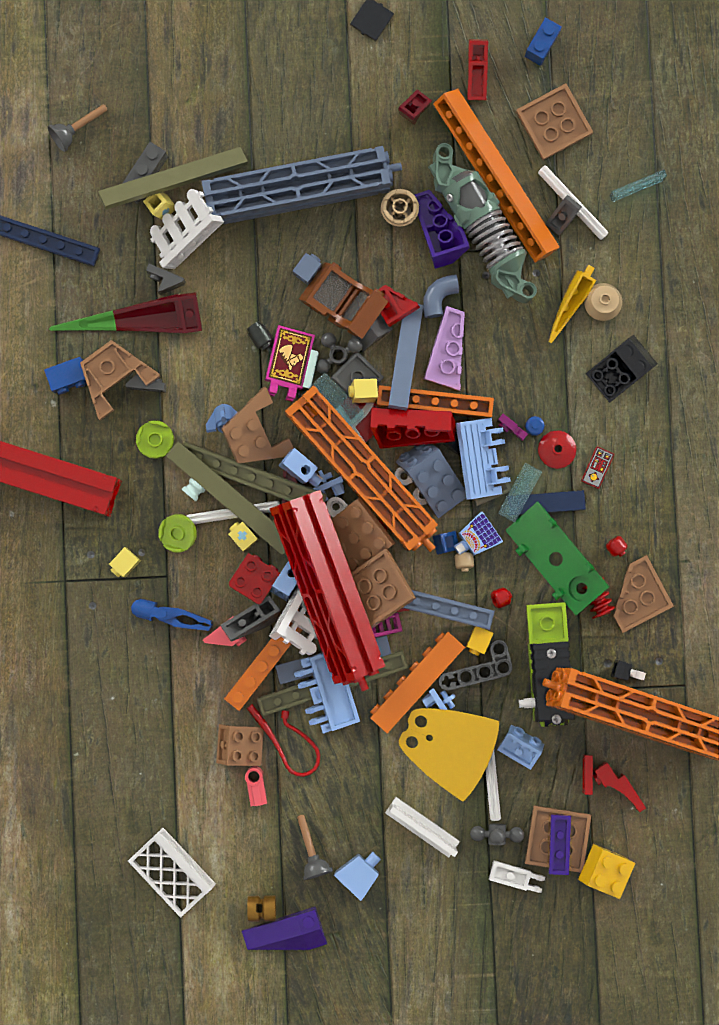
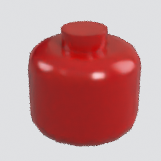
M621 536L614 537L606 544V549L613 557L623 556L628 547Z
M502 587L491 592V600L496 608L499 609L510 605L512 594L506 588Z

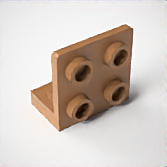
M219 724L216 763L232 766H261L264 730L261 727Z

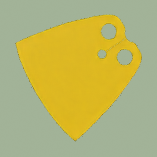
M431 708L413 710L408 718L409 727L400 736V748L428 777L456 798L464 801L480 781L490 761L498 736L499 721L453 710ZM424 716L427 719L426 726L418 727L415 724L416 717ZM432 735V741H428L426 736ZM413 736L418 740V745L415 748L407 746L406 739Z

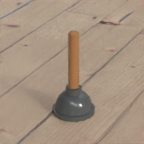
M104 104L99 106L72 125L50 124L47 126L49 134L56 145L63 152H66L72 143V136L76 134L75 131L106 112L107 107Z
M299 815L297 819L309 856L307 858L309 863L304 867L303 879L309 880L332 872L333 868H330L325 860L319 859L318 854L316 855L305 816Z

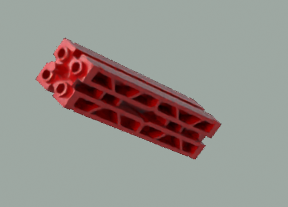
M0 441L1 483L105 516H111L115 504L114 501L116 495H118L122 480Z
M321 490L269 508L274 517V523L328 669L332 673L334 684L342 683L347 685L352 682H358L361 691L369 689L365 676L378 674V669L385 667V664L380 657L379 647L327 506L322 499Z

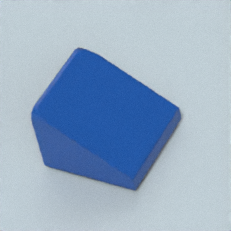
M456 531L433 536L438 555L456 551L454 545L458 543Z

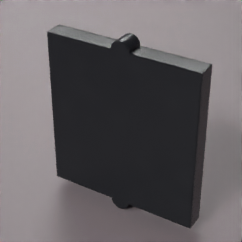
M366 0L350 25L359 30L362 35L365 34L374 41H377L394 13L383 7L382 3L379 4L374 0Z

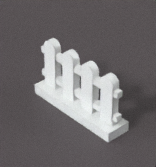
M190 189L187 192L189 200L187 204L181 201L176 202L174 207L176 214H164L162 217L164 226L162 228L157 225L151 227L150 234L152 238L150 240L152 243H156L161 251L159 255L162 260L159 263L162 268L175 269L224 223L221 216L211 214L213 209L212 207H207L202 198L204 196L203 192ZM192 207L194 208L196 214L198 215V217H197L196 219L194 218V216L192 215V213H191V211H190V209H191ZM179 220L182 221L186 228L184 231H182L178 224ZM167 231L173 239L172 243H170L165 234Z
M298 585L269 637L274 640L282 637L285 644L290 642L300 649L299 653L301 655L305 653L312 655L317 650L312 640L313 638L317 639L311 620L304 615L307 609ZM297 627L309 634L306 638L295 631Z

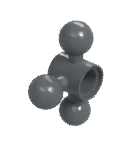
M325 333L321 338V343L324 347L331 349L329 353L330 358L327 360L319 359L316 362L315 369L318 373L325 374L330 370V365L333 363L337 366L344 365L348 361V354L350 352L358 353L361 351V340L352 338L348 341L347 347L343 348L335 345L336 337L334 334ZM336 352L344 353V357L341 360L334 359Z
M492 823L489 824L488 830H484L481 826H474L470 831V837L477 842L482 841L484 837H488V844L505 845L506 838H510L515 843L521 842L524 838V831L519 827L506 831V824Z

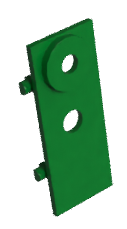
M538 501L505 530L519 546L515 550L517 554L521 556L524 553L555 590L552 594L554 599L557 601L561 597L576 616L610 587ZM554 552H559L563 557V561L559 566H554L550 562V556ZM580 583H584L587 586V592L584 594H580L577 590V586Z

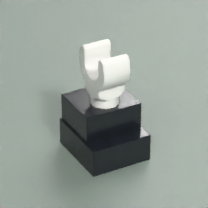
M615 660L611 677L628 680L630 676L644 680L646 673L631 669L632 664Z

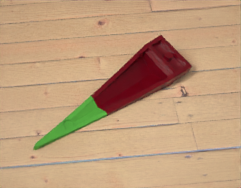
M194 292L180 295L175 294L54 325L49 330L147 331L184 334L202 331V323L197 294Z

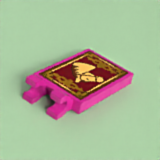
M280 325L277 326L264 380L270 382L268 388L270 396L275 397L278 386L286 387L288 391L285 400L293 402L297 389H303L315 335Z

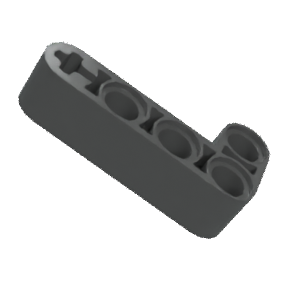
M495 640L490 644L489 652L492 661L441 674L438 678L439 686L444 690H452L509 675L512 671V663L506 643L501 640ZM497 643L503 646V652L500 654H496L493 651V647ZM501 662H506L508 665V670L505 673H500L498 670V665ZM482 667L489 669V675L485 678L479 674V670ZM464 671H468L471 675L468 682H462L460 679V675ZM457 673L458 685H456V681L450 682L448 687L442 684L445 676L452 679L455 678L453 674Z

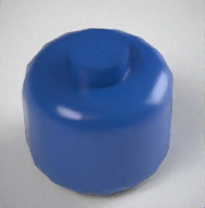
M536 416L529 418L525 423V430L531 436H538L545 427L544 421Z

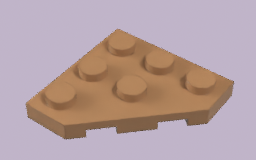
M647 555L628 565L613 613L621 633L674 607Z

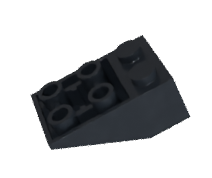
M632 335L590 369L586 375L610 403L658 363L635 335Z

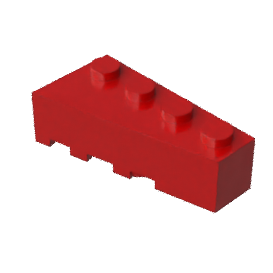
M372 408L370 427L380 449L455 441L456 422L452 411Z

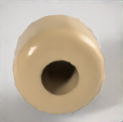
M471 552L457 553L454 556L455 567L460 569L461 572H468L469 569L474 567V558Z

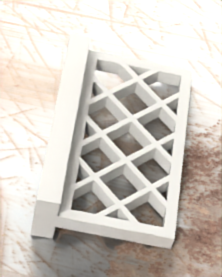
M398 797L394 798L385 812L387 815L447 857H450V855L455 857L457 855L456 846L460 842L458 839Z
M164 828L128 860L180 918L216 884ZM154 841L160 846V853H150V845ZM138 856H147V866H140L135 859ZM150 856L160 857V867L150 866ZM164 857H170L174 861L173 868L163 867ZM150 870H160V880H153L150 877ZM163 871H173V881H163ZM177 871L184 872L187 875V882L177 881ZM163 884L173 885V894H166L163 891ZM177 885H187V895H177ZM190 886H197L202 892L198 896L190 895ZM176 898L187 899L186 908L181 910L176 905Z

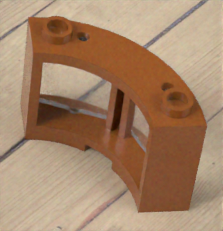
M324 262L299 300L318 314L320 313L325 317L328 315L329 318L327 320L339 328L342 327L348 333L363 339L388 303L384 298V293L376 288L372 290L343 273L341 271L342 268L338 264Z

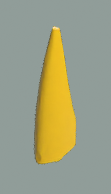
M588 265L584 272L576 271L557 312L548 342L552 343L589 295L596 282L594 278L590 277L595 269L594 267Z

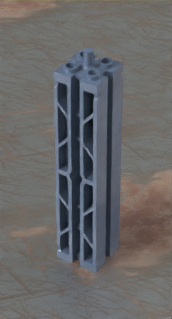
M379 146L374 149L369 148L218 177L213 180H203L202 186L206 205L213 209L211 214L221 216L224 221L223 224L378 195L379 193H389L390 186H393L392 172L401 171L402 165L401 163L389 165L388 151L384 152L383 146Z

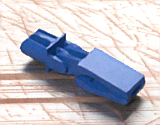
M139 599L131 606L132 613L136 617L153 621V618L156 617L159 621L174 627L210 631L213 626L212 620L184 609L158 608V602ZM187 615L200 623H206L210 626L185 624L177 617Z

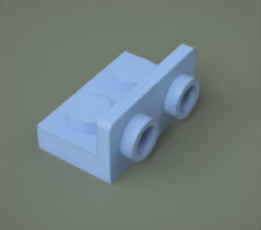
M511 725L497 750L531 770L542 754L544 743L539 738L525 733L522 728Z

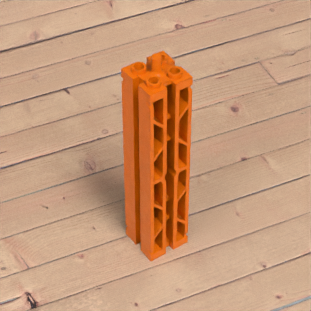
M314 385L285 410V415L356 495L362 498L368 508L385 525L397 541L401 543L406 551H415L422 544L429 552L435 548L428 538L437 532L435 527L438 524L431 518L428 512Z
M556 668L551 680L546 678L543 680L542 685L551 688L546 694V706L719 761V717L585 672H580L573 668Z

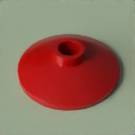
M551 431L540 440L538 454L541 461L548 467L554 469L564 468L574 460L576 444L569 434L563 431ZM555 446H560L561 452H556Z

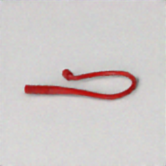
M253 704L246 708L273 742L289 773L305 777L317 770L320 764L319 749L306 734L287 722L289 711L282 710L281 718H283L284 725L302 736L316 752V763L308 772L299 773L291 769L265 719H263Z

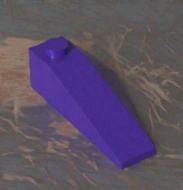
M430 190L414 194L419 204L417 216L434 268L454 263L470 248L464 230L461 226L457 225L454 218L447 213Z
M315 906L278 918L276 921H269L242 930L247 950H311L327 944Z

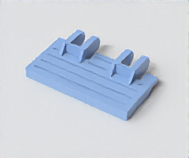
M492 418L456 423L467 500L502 494L501 486L494 487V484L511 482L510 477L497 478V472L507 471L509 466L491 468V465L498 464L496 448L489 449L488 446L505 444V439L492 441L491 433L498 434L504 432L503 427L486 430V427L493 426Z
M323 652L301 659L302 668L305 669L296 671L294 673L295 677H302L312 673L313 678L298 683V688L301 689L317 684V686L309 688L314 706L305 710L306 714H312L323 710L325 714L309 720V724L315 725L328 720V723L320 725L322 733H326L360 722L349 684H334L332 673L328 669Z

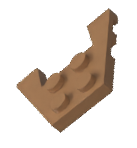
M112 340L80 362L97 417L100 421L114 411L103 394L125 377L136 371L146 386L161 377L158 372Z
M266 387L261 388L221 428L238 464L285 457L290 450L294 449L288 438L271 446L256 411L273 403Z

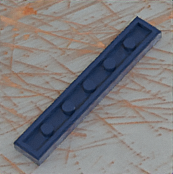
M0 215L1 237L95 267L100 248Z

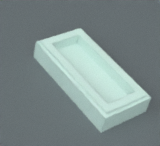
M311 350L303 383L304 390H309L312 387L315 366L319 356L318 351Z

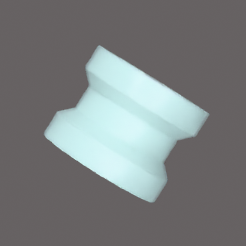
M190 478L189 484L182 488L194 501L198 500L200 493L205 492V489L192 478Z

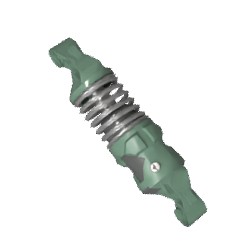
M442 143L438 145L433 154V164L428 167L434 176L435 191L444 196L454 213V220L457 225L461 226L469 234V238L475 237L472 240V244L479 243L476 246V250L486 247L480 252L479 256H484L492 251L483 259V262L492 260L486 267L491 275V283L501 289L507 299L513 297L521 303H528L536 295L537 288L533 283L521 279V271L527 252L520 246V242L516 241L517 236L512 235L513 230L508 229L509 224L505 223L506 218L501 217L502 211L499 207L500 202L495 193L489 191L478 171L466 170L452 164L453 149L449 144ZM439 152H444L447 157H442ZM508 233L504 238L501 237L503 234ZM512 239L508 244L505 243V241ZM516 245L512 250H509V247ZM522 290H528L530 296L524 295Z

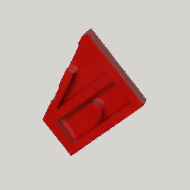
M387 285L378 289L384 293V298L388 301L380 314L389 327L420 308L417 302H413Z

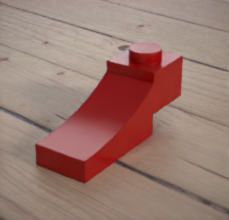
M469 39L467 100H486L488 40Z
M606 761L593 769L595 773L593 778L598 786L602 784L605 788L607 786L615 788L633 804L638 812L646 809L624 774L616 776Z

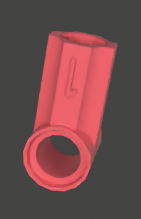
M252 766L245 774L250 805L260 806L267 804L263 771L258 766ZM256 771L259 774V779L251 780L249 773Z

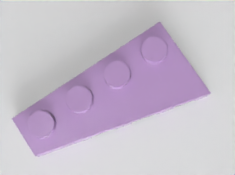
M446 306L423 379L460 391L465 312Z

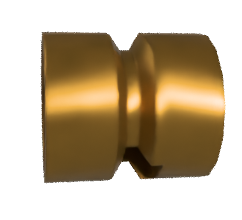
M268 895L264 896L263 899L259 896H248V922H259L260 919L276 921V896ZM258 905H262V913H258Z

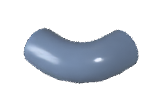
M457 275L437 279L428 287L423 297L425 318L443 316V298L450 294L459 293Z

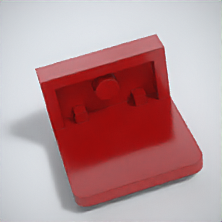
M248 553L229 581V587L260 605L271 590L280 572H278L279 570L275 566L262 562L263 560L259 556Z

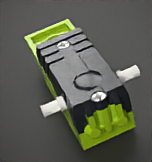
M566 603L526 605L532 698L519 700V708H532L533 721L539 722L541 727H549L550 724L554 726L568 725L569 720H575V715L546 706V694L551 688L542 685L545 678L551 680L556 668L571 667Z

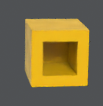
M474 626L466 644V647L470 648L468 652L477 656L480 653L485 654L493 632Z

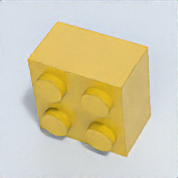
M593 844L578 880L591 888L620 899L635 862Z

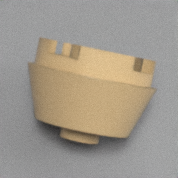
M405 189L390 191L385 195L381 203V213L384 219L394 226L401 227L412 223L419 212V204L416 197Z
M596 284L584 300L585 309L596 320H611L621 310V294L610 284Z

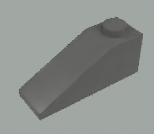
M269 595L260 605L254 604L220 626L232 642L271 625L279 619L280 610Z

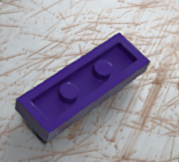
M551 814L549 874L569 875L570 815Z

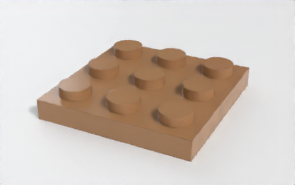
M566 83L516 110L520 121L543 161L593 134V130Z
M361 497L331 519L351 572L384 549H388L395 544L394 540Z
M384 549L351 572L371 628H374L416 599L388 549Z
M533 805L525 864L549 868L551 814L570 815L569 871L581 873L585 863L592 815Z

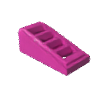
M394 613L385 619L387 631H384L382 622L378 624L379 633H376L375 627L372 628L375 638L403 631L398 613ZM390 618L393 619L395 629L393 630L391 628L389 620Z

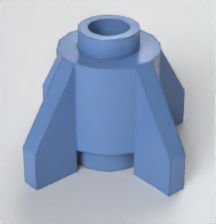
M227 404L217 406L206 423L207 433L216 431V428L219 432L223 433L221 428L237 411Z

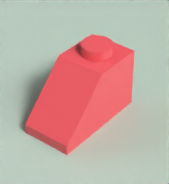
M221 626L203 639L204 643L225 646H234L236 644L238 647L247 640L246 636L231 642Z

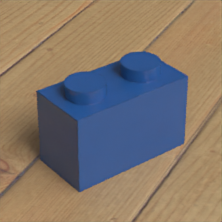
M545 17L527 48L525 57L541 66L559 36L562 26Z
M81 357L44 369L52 392L61 395L67 393L69 388L74 386L80 388L87 385L80 364L83 361Z

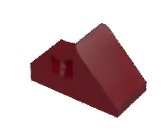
M416 90L399 106V114L415 125L420 114L429 107L432 100L419 90Z

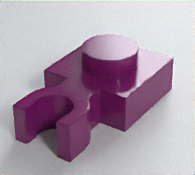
M502 414L497 420L500 423L498 426L500 428L503 427L504 432L510 431L521 441L528 435L505 414Z

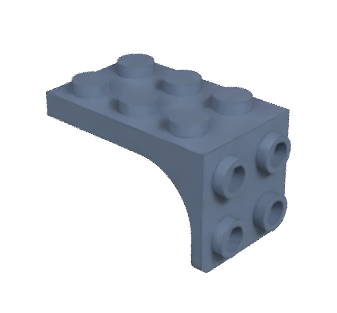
M433 444L414 445V448L401 454L396 461L397 465L413 481L437 518H440L466 498L464 487L441 451Z

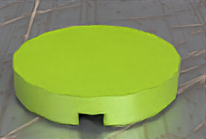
M149 421L139 428L136 434V444L144 456L159 459L165 457L173 448L174 435L167 424L161 421Z
M174 514L167 517L161 522L159 527V539L164 544L163 546L171 552L180 553L188 550L194 544L197 537L194 523L189 517L182 514Z

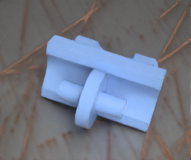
M322 470L318 471L320 477L323 478L321 481L323 484L313 489L321 490V492L325 493V490L332 488L335 497L345 493L341 476L327 482V479L333 477L331 472L323 474Z
M432 688L421 700L426 708L436 703L440 709L447 710L444 704L447 703L449 708L452 709L455 707L452 699L456 696L454 693L448 695L443 690L440 694L444 699L441 700L434 688Z

